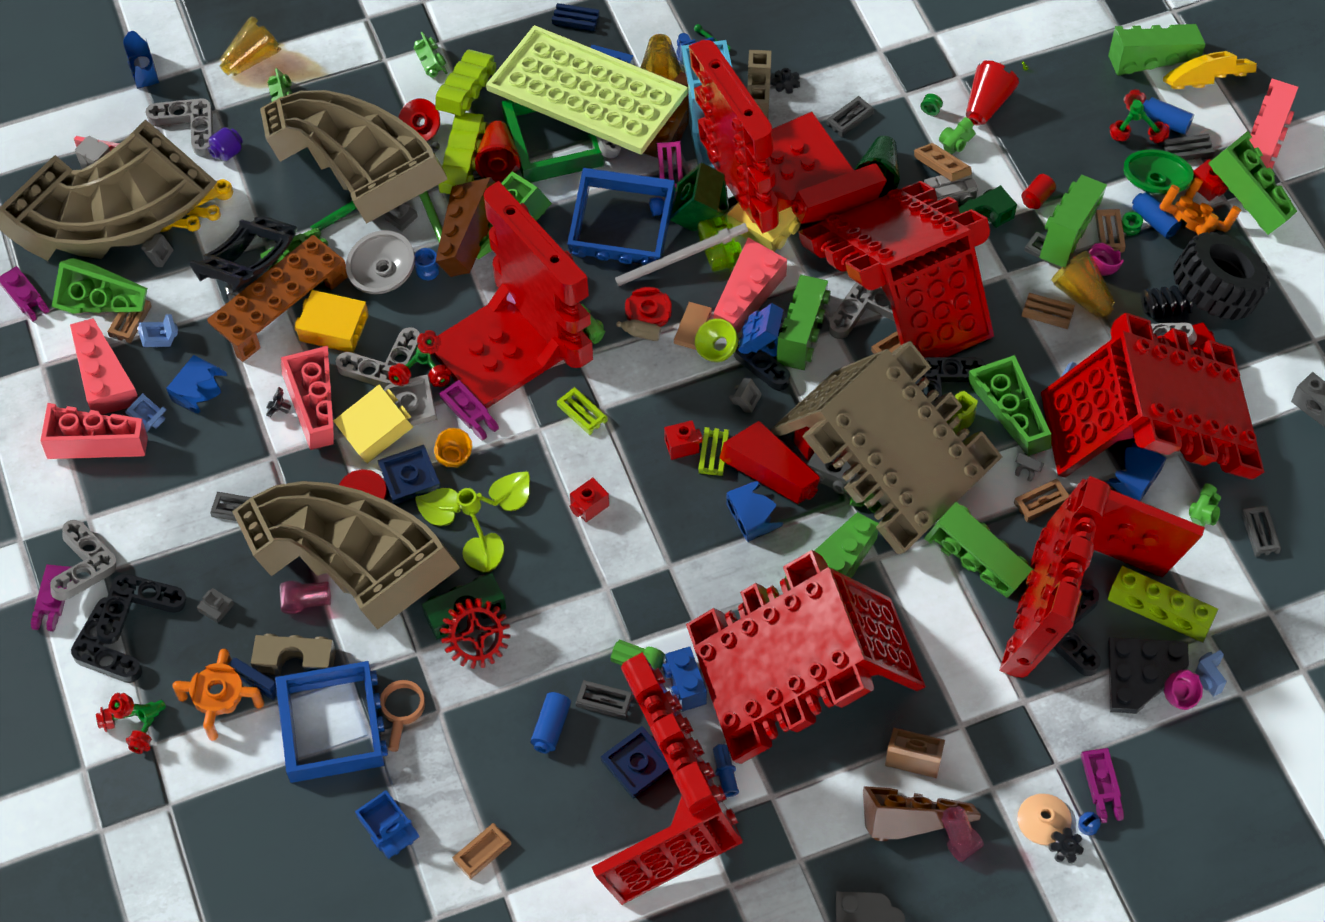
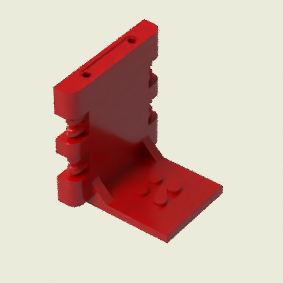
M701 40L689 45L691 68L702 83V85L694 88L695 100L706 116L698 120L700 141L707 150L709 160L717 171L725 174L726 185L751 222L756 223L762 234L778 226L779 212L791 207L799 190L854 171L813 112H809L772 129L771 123L716 44L710 40Z
M500 181L488 187L484 192L486 217L493 225L489 230L490 247L496 254L492 263L495 284L498 290L486 306L439 334L441 345L438 347V351L433 354L441 365L451 370V376L454 380H460L486 409L562 360L572 368L583 367L593 360L592 341L582 331L591 325L590 313L580 304V301L589 296L587 275L575 264L571 254L567 250L563 251L530 215L526 205L519 203ZM509 292L516 304L507 301L506 298Z
M918 181L902 189L891 190L885 196L842 214L831 215L825 221L798 231L803 247L820 258H827L828 263L837 270L847 271L848 276L867 290H875L882 287L891 303L900 345L911 341L924 358L948 357L994 337L975 247L983 244L989 237L988 219L972 209L960 214L956 200L946 197L938 201L935 188Z
M1125 312L1114 321L1111 327L1112 339L1041 392L1046 421L1051 432V445L1057 474L1060 477L1066 478L1117 441L1135 438V443L1140 448L1164 455H1170L1180 450L1188 462L1202 466L1217 462L1220 464L1222 471L1247 479H1255L1264 473L1256 441L1257 437L1254 433L1240 379V372L1238 371L1233 348L1208 340L1200 348L1192 347L1189 345L1187 333L1172 328L1163 336L1157 337L1153 333L1150 320Z
M1089 476L1087 480L1082 479L1048 521L1047 526L1042 529L1036 542L1030 567L1033 570L1029 573L1026 581L1029 587L1020 597L1016 611L1018 616L1013 626L1016 632L1007 642L999 671L1019 678L1028 676L1073 627L1082 595L1080 590L1084 572L1090 566L1094 550L1164 577L1203 536L1205 527L1113 491L1106 482Z
M813 550L783 566L787 578L780 581L782 595H779L778 590L773 585L766 589L757 583L741 591L743 603L738 605L741 619L738 620L732 610L724 614L722 611L712 608L686 624L733 762L743 764L771 748L772 740L778 737L776 721L779 722L781 729L785 733L789 730L800 732L816 722V715L822 712L818 700L819 697H822L823 702L828 708L834 705L843 708L874 690L871 676L881 675L915 691L926 687L891 598L828 567L824 558Z
M643 652L625 661L621 666V670L636 701L641 707L655 741L666 759L682 796L670 827L591 867L595 877L621 905L743 843V839L735 825L739 822L732 808L727 809L723 803L727 798L721 786H716L713 783V778L716 775L710 763H705L701 758V755L705 753L698 739L694 740L691 737L693 728L687 717L683 718L679 710L683 708L677 696H673L670 690L667 691L663 684L666 681L660 669H653Z

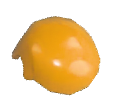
M448 428L438 435L434 447V455L440 464L446 467L458 468L469 459L473 446L468 433L460 428Z

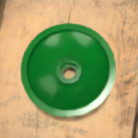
M1150 149L1132 153L1126 158L1123 167L1126 178L1135 187L1157 195H1166L1171 185L1178 186L1180 188L1179 192L1187 189L1191 185L1194 176L1193 169L1186 160L1178 155L1162 150Z

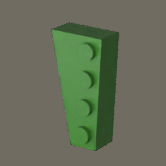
M1247 131L1208 164L1212 167L1214 173L1227 185L1229 191L1242 203L1245 210L1257 221L1260 228L1269 235L1289 220L1297 210L1283 187L1276 185L1273 170L1271 167H1265L1260 158L1263 154L1258 147H1253L1250 142L1252 136Z

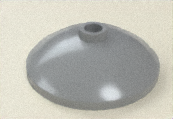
M388 230L376 231L364 236L352 247L346 260V272L352 284L360 291L369 294L387 293L398 288L408 279L415 265V252L408 239L400 233Z

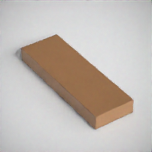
M934 143L914 150V157L952 182L972 174L969 165Z

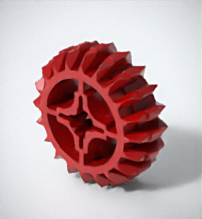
M466 599V608L461 603H457L458 613L452 609L448 611L453 619H443L444 623L450 624L449 629H440L441 633L448 634V637L441 639V643L450 642V645L444 651L446 653L455 651L451 656L453 661H456L461 656V666H465L469 660L470 668H475L476 661H478L481 668H485L486 658L490 664H494L493 654L500 658L503 656L498 648H508L506 643H502V639H510V634L503 633V630L510 628V624H501V621L505 620L507 616L505 614L496 616L500 611L498 606H495L490 611L492 603L490 601H486L482 607L481 599H476L475 606H473L471 599ZM475 612L486 614L494 625L481 626ZM467 615L466 629L455 634L459 621ZM474 626H477L476 629L485 631L477 635V641H474V637L465 636L474 632ZM495 633L492 645L484 652L485 638ZM470 641L476 655L465 653L458 646L457 642Z

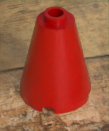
M985 60L981 65L979 63L976 68L966 109V117L976 126L986 124L1016 90L1019 84L1017 75L1012 70L1009 74L1004 70L1005 66L1001 63Z
M493 121L486 127L475 157V169L483 178L484 176L491 177L495 182H503L512 171L516 173L520 169V156L518 155L508 125L502 121Z

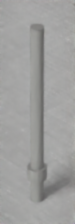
M745 223L729 230L725 228L718 231L719 234L615 277L618 286H621L722 242L723 244L731 242L732 238L748 232V228Z

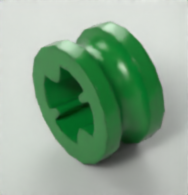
M929 93L925 95L920 107L927 115L935 116L940 112L943 101L939 96Z
M1136 212L1125 213L1122 218L1123 232L1127 235L1138 234L1143 223L1142 216Z

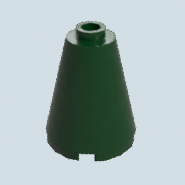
M885 135L875 139L855 168L857 170L875 163L878 165L887 180L879 197L885 196L889 191L897 189L900 181L897 144L893 138Z

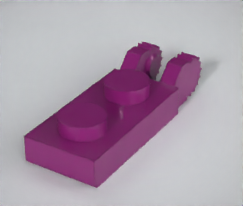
M17 266L0 276L1 287L21 312L25 313L32 322L37 320L35 312L31 309L34 306L38 305L44 314L50 312L41 295Z
M460 380L439 393L440 398L469 429L473 430L480 440L483 441L487 438L485 430L478 424L482 420L493 432L499 430L498 424L491 417L488 410Z
M46 564L34 607L35 611H33L31 618L32 630H39L43 616L48 615L46 629L48 631H55L59 616L62 615L65 600L60 601L52 597L50 582L55 576L71 567Z
M1102 748L1082 751V763L1100 822L1107 823L1108 814L1105 802H1112L1115 819L1117 821L1123 820L1124 813L1120 800L1121 793L1109 749Z

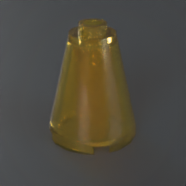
M253 16L247 19L219 59L221 62L219 67L227 76L230 74L236 76L281 51V48L277 47L279 44L264 26L258 27L255 24L258 20Z
M664 34L653 35L649 39L640 68L673 81L682 72L671 39Z
M1084 251L1071 259V263L1066 268L1063 266L1059 269L1051 281L1054 286L1095 317L1102 316L1104 318L1114 310L1113 305L1115 301L1092 255L1088 251Z

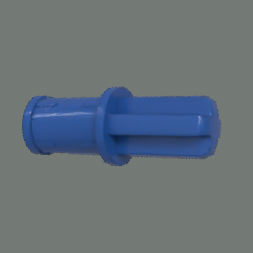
M718 744L713 747L717 767L715 774L719 776L721 788L725 796L733 797L739 794L734 774L736 767L732 765L728 746L726 744Z

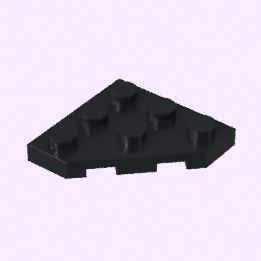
M1110 637L1108 641L1110 712L1137 714L1144 708L1145 704L1164 690L1165 681L1170 674L1188 669V642Z

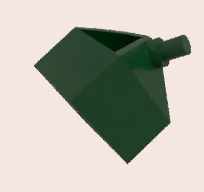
M702 162L677 183L670 220L694 232L711 225L728 213L731 207L736 205L738 201L734 196L728 198L725 174Z

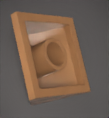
M893 728L885 766L937 778L945 740Z

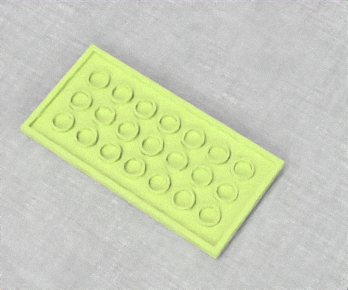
M535 25L486 84L487 91L640 155L644 153L688 94V87Z

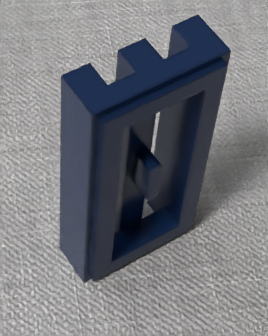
M557 3L554 16H552V24L595 31L600 13L597 9Z
M233 658L228 665L238 673L244 683L258 688L263 695L273 701L277 697L275 681L238 658Z

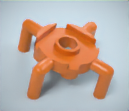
M1194 178L1185 195L1181 196L1176 204L1173 205L1172 202L1180 188L1176 185H1171L1160 204V209L1173 214L1179 222L1183 219L1187 222L1185 227L1196 232L1197 235L1214 232L1215 229L1228 232L1241 212L1239 207L1233 206L1223 222L1218 220L1219 217L1212 213L1213 208L1206 203L1199 205L1193 202L1194 196L1203 183L1199 178Z
M221 649L218 654L217 663L205 666L206 669L200 673L197 672L191 679V682L175 681L172 685L179 701H186L188 698L187 692H189L196 709L205 713L203 727L211 741L218 738V732L214 725L216 715L232 713L242 697H251L256 708L264 706L260 690L256 687L243 686L238 673L228 665L232 658L227 649ZM216 684L223 686L222 691L218 694H211L209 692L210 688Z

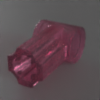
M287 581L280 585V608L283 613L296 614L306 607L331 605L329 582L302 585L297 581Z
M960 806L949 807L943 812L942 822L950 839L947 842V846L952 855L959 862H963L984 846L983 841L972 828L965 809Z

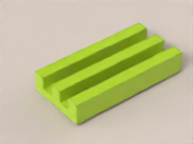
M575 387L557 400V406L588 435H591L594 429L600 428L601 423L605 424L608 421L607 416ZM574 396L591 413H593L597 417V419L595 420L591 415H589L586 412V410L581 405L577 404L571 397Z
M705 427L698 473L723 476L725 462L720 459L718 469H714L718 438H723V447V443L728 440L729 430L724 429V432H722L718 428H714L713 431L709 427ZM709 437H713L709 468H704Z

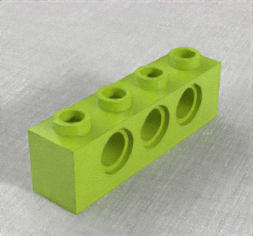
M1124 566L1121 567L1108 597V600L1202 643H1204L1218 612V608Z

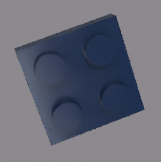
M424 444L377 460L394 505L441 488Z
M643 726L601 756L603 764L633 799L671 772L656 741Z

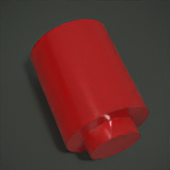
M1039 174L1021 194L1024 205L1030 209H1039L1054 193L1056 184L1048 175Z

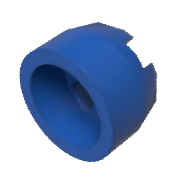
M661 197L649 199L653 217L663 213L665 200Z
M1094 812L1082 814L1078 821L1079 830L1089 836L1096 834L1101 825L1098 815ZM1089 819H1093L1091 823L1085 826L1084 823L1086 821H1088Z

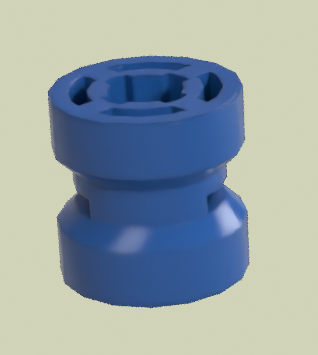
M422 248L415 253L416 273L422 280H432L439 274V266L435 262L437 254L430 248Z

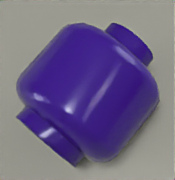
M223 127L210 136L208 140L210 145L208 151L214 159L219 158L222 161H228L242 150L241 144L243 140L233 128Z

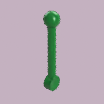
M700 24L695 25L694 31L696 33H701L706 38L712 37L703 30Z

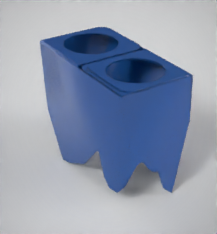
M135 31L128 32L123 39V44L137 89L159 83L147 39L145 41ZM141 56L147 57L149 64L145 68L135 67V59Z
M193 355L166 389L173 403L194 413H199L200 409L196 404L197 402L208 401L221 393L213 376H228L227 372Z
M1132 442V447H1127L1125 450L1126 471H1116L1115 475L1118 479L1111 478L1109 479L1110 482L1106 483L1123 495L1141 501L1160 474L1167 458L1154 451L1140 448L1136 443Z
M758 481L731 490L726 495L727 506L747 542L783 526L782 522L769 523L771 520L769 515L775 509L776 504L764 495L753 493L754 490L761 486L758 485Z

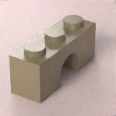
M749 50L747 90L768 119L771 51Z
M275 634L256 635L251 665L252 668L263 675L281 676L283 664L292 658L303 660L302 667L304 672L334 667L336 649L333 640L321 636L314 639L303 638L299 635H291L289 637H279Z

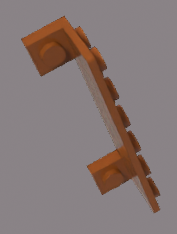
M312 235L211 315L207 321L232 343L236 357L244 362L261 348L257 333L323 280L325 286L332 291L348 278L345 260L315 235Z

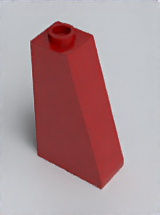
M876 163L799 190L791 208L801 224L826 220L831 215L842 214L878 199L887 180Z
M760 421L723 443L719 457L723 462L791 501L799 504L805 499H811L817 493L820 477Z

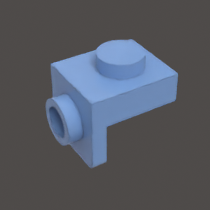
M166 314L163 322L139 323L138 332L142 346L171 347L174 337L178 334V326L174 323L172 314Z
M142 393L125 413L129 417L141 418L146 432H148L152 426L157 429L166 419L163 415L167 409L165 407L160 409Z
M1221 650L1214 654L1208 652L1199 659V664L1195 671L1199 675L1203 688L1209 690L1213 697L1222 693L1227 682L1216 667L1224 656Z

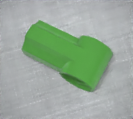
M619 639L614 645L610 658L611 662L622 665L628 659L643 652L653 669L659 668L661 670L662 664L665 661V654L654 647L648 646L644 649Z

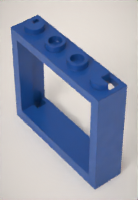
M583 168L567 243L569 253L577 257L593 256L603 261L614 259L624 264H631L632 262L641 263L643 266L663 258L675 195L674 180ZM590 187L666 197L655 252L579 241Z
M369 661L275 677L285 766L290 783L385 766L384 756H388L386 740L381 741L380 732H385L383 717H378L377 709L381 708L380 694L374 692V685H378L376 670L371 671ZM364 680L374 752L299 765L290 693Z

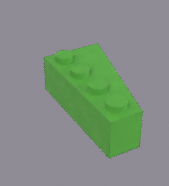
M1196 24L1170 25L1168 28L1152 25L1150 29H1142L1140 25L1132 26L1131 29L1115 26L1108 56L1117 76L1132 74L1162 66H1172L1203 55L1205 42Z
M1082 174L1077 182L1073 181L1071 183L1068 193L1064 194L1060 205L1056 206L1053 216H1050L1046 222L1045 229L1048 231L1039 258L1066 268L1070 254L1076 250L1079 239L1083 237L1088 224L1092 221L1096 210H1098L1102 202L1107 184Z
M800 274L793 294V303L789 305L787 318L784 319L782 326L783 330L778 336L777 361L783 366L805 371L807 362H812L814 348L811 347L813 342L817 343L820 333V329L817 328L818 323L823 324L826 312L823 306L824 304H829L831 291L827 290L828 280Z
M1015 355L969 371L970 387L1027 456L1051 449V432Z
M957 502L951 506L924 538L930 544L933 541L942 546L941 551L947 556L951 554L961 559V566L968 571H978L982 581L1006 598L1017 589L1031 570H1033L1023 557L1017 556L1005 541L998 539L990 532L986 524L975 519L968 508Z
M857 512L814 551L824 558L828 567L852 578L878 537L876 526L879 523Z

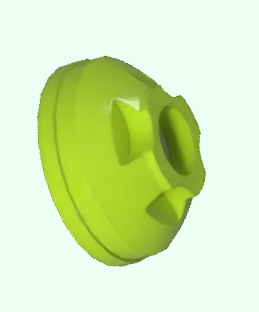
M712 319L705 322L698 329L695 336L697 352L701 357L711 362L727 360L733 355L738 346V335L735 328L723 319ZM720 338L726 339V347L720 351L716 350L715 342Z

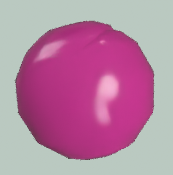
M1095 243L1086 254L1088 266L1094 273L1100 276L1114 274L1124 262L1123 259H1120L1121 252L1114 251L1111 246L1105 243Z
M1189 669L1179 670L1170 674L1164 685V694L1167 701L1172 706L1181 710H1189L1196 706L1203 694V686L1199 675L1189 671Z

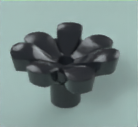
M783 68L781 71L778 70L775 72V78L772 79L771 85L776 86V91L782 92L785 89L787 94L793 93V87H800V82L798 81L800 79L799 73H792L789 68Z
M281 387L277 388L273 401H269L266 406L268 409L266 416L271 417L278 410L288 414L291 409V405L284 402V392Z
M1064 828L1063 834L1057 831L1051 834V838L1055 842L1050 843L1048 848L1051 852L1057 851L1054 857L1057 862H1062L1067 858L1068 863H1074L1077 859L1076 854L1082 855L1084 848L1078 844L1082 841V837L1079 834L1072 835L1071 828Z

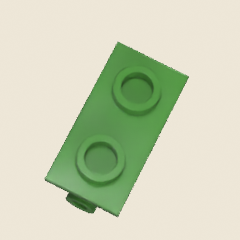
M421 32L423 39L415 41L414 50L419 60L422 61L421 64L426 74L430 77H435L441 70L448 74L444 66L446 61L441 53L436 50L439 48L436 41L432 37L428 38Z
M275 68L276 76H270L267 82L270 95L273 97L271 98L272 102L292 94V82L289 76L283 74L277 68Z

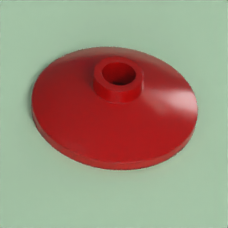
M418 98L409 101L403 106L398 116L400 120L416 130L427 142L436 135L440 127V113L435 109V105L426 99ZM425 119L424 125L420 126V121Z

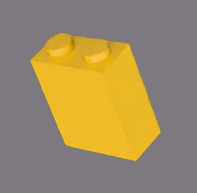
M312 290L309 298L304 300L301 317H298L295 322V331H297L299 341L354 353L369 316L366 302Z

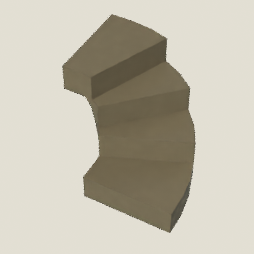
M327 90L298 91L278 98L260 108L266 140L279 161L281 162L308 147L321 170L330 167L342 188L350 191L352 201L366 224L448 179L432 148L416 130L391 113L361 99Z
M145 119L119 145L82 170H72L54 155L0 207V231L27 251L47 261L56 249L78 256L102 259L110 247L134 246L142 244L146 240L151 241L154 235L159 234L164 227L182 219L208 195L217 181Z
M300 481L275 485L251 497L232 511L253 556L271 576L300 556L316 576L327 573L344 593L351 594L360 610L377 630L460 568L451 553L427 525L398 506L361 490L323 482Z

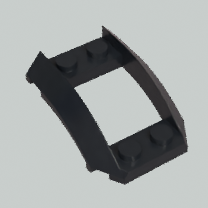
M266 216L254 217L252 222L242 219L239 221V227L231 237L213 251L205 254L204 260L199 262L195 260L190 261V266L199 281L208 277L224 281L226 284L232 285L234 293L253 283L279 261L295 237L297 226ZM256 235L260 238L274 240L277 243L264 258L250 267L234 263L247 249Z

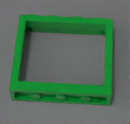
M511 100L502 101L505 123L509 127L518 155L520 156V171L525 180L533 183L580 172L583 168L593 169L604 166V156L599 148L597 138L590 133L588 135L593 149L530 163L516 116L536 111Z

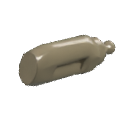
M627 320L622 323L618 321L616 323L617 327H621L632 336L651 341H658L660 338L661 327L656 324L640 320Z

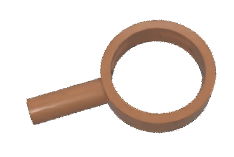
M399 680L389 684L383 690L380 697L382 713L387 720L393 723L388 750L397 752L399 749L403 725L416 721L425 709V698L422 689L416 683L408 680ZM400 688L412 689L420 697V704L417 710L405 717L394 716L385 707L389 694Z

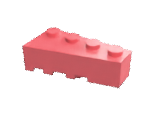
M1272 79L1267 94L1251 132L1252 138L1250 139L1253 147H1258L1262 152L1263 156L1260 158L1265 167H1271V169H1273L1275 163L1271 159L1272 157L1277 158L1281 148L1278 142L1279 140L1284 141L1288 131L1285 124L1290 125L1295 112L1291 111L1298 90L1297 86Z
M748 237L715 308L714 319L728 321L738 334L749 315L762 306L786 277L787 259Z
M94 318L70 324L90 410L99 411L101 415L129 408L138 398L137 392Z
M328 346L281 357L282 376L309 449L313 450L333 445L334 433Z
M47 403L40 441L47 459L145 456L148 436L141 418L117 414L106 416L101 415L99 411L90 410V412L78 411L76 407L67 406L65 409L57 407L56 404Z

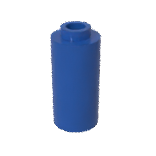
M1151 97L1150 100H1145L1143 103L1145 113L1154 123L1161 121L1164 124H1168L1169 129L1183 135L1187 134L1194 119L1193 113L1154 97Z
M1139 193L1133 199L1132 210L1140 214L1149 225L1166 239L1174 236L1180 229L1182 220L1179 222L1173 214L1162 211L1160 209L1161 203L1150 193Z
M549 692L545 697L530 741L534 749L540 753L547 754L549 751H555L571 705V700L565 695Z

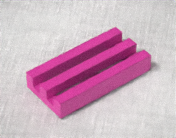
M680 141L657 143L659 177L661 179H665L662 148L666 147L669 180H674L671 147L676 146L679 182L683 178Z

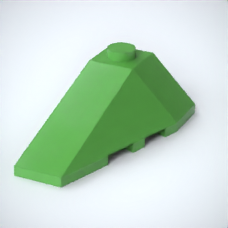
M513 171L501 183L519 203L526 205L530 215L536 221L552 204L537 186ZM490 222L487 225L489 230L491 229V227H493V225ZM489 231L487 236L479 243L481 249L477 256L478 259L492 251Z
M71 258L61 261L59 264L52 307L70 313L142 312L148 288L94 264Z

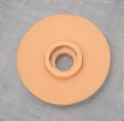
M1050 794L1030 796L1021 804L1017 816L1019 828L1024 836L1040 845H1049L1055 842L1051 838V834L1055 831L1063 834V829L1071 828L1072 824L1071 813L1066 804ZM1045 812L1050 814V818H1043L1041 816V813Z

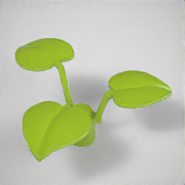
M517 472L498 479L489 489V496L492 500L483 497L481 493L476 494L471 488H464L458 494L453 489L440 488L425 495L417 496L415 498L416 504L424 519L438 527L450 525L455 519V513H459L461 509L466 515H470L479 538H472L465 544L463 558L471 568L488 573L494 570L501 562L504 555V543L496 533L483 535L476 518V514L481 508L480 501L493 506L500 504L501 508L505 511L520 509L529 499L530 475L528 472Z

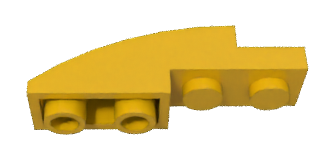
M1228 51L1210 53L1189 60L1176 67L1163 77V82L1171 85L1173 89H1184L1185 86L1189 85L1195 88H1204L1205 84H1214L1215 77L1225 78L1227 74L1247 76V73L1256 72L1257 63L1248 59H1237L1236 55Z

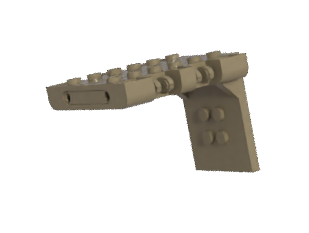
M911 341L899 346L892 353L885 349L834 370L770 429L776 437L807 426L810 429L803 435V438L824 464L831 462L837 455L841 454L832 464L835 469L843 466L846 461L851 466L842 475L845 481L852 478L845 485L844 489L856 503L865 500L864 504L867 508L873 506L877 501L882 504L874 513V517L877 520L883 516L885 517L876 528L897 554L905 553L1002 458V455L982 431L974 433L967 439L965 438L970 433L967 428L961 429L955 434L952 429L959 424L960 419L957 415L952 419L950 418L962 405L951 392L940 396L931 404L938 397V391L935 389L930 391L927 396L924 395L921 390L929 384V380L926 377L917 384L915 383L931 366Z

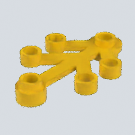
M225 179L218 180L208 195L187 214L190 215L187 219H180L164 227L160 232H166L172 227L185 228L192 232L197 231L201 227L198 217L208 218L211 221L218 220L221 217L218 206L210 205L207 208L199 206L214 198L219 200L230 199L233 195L231 183Z

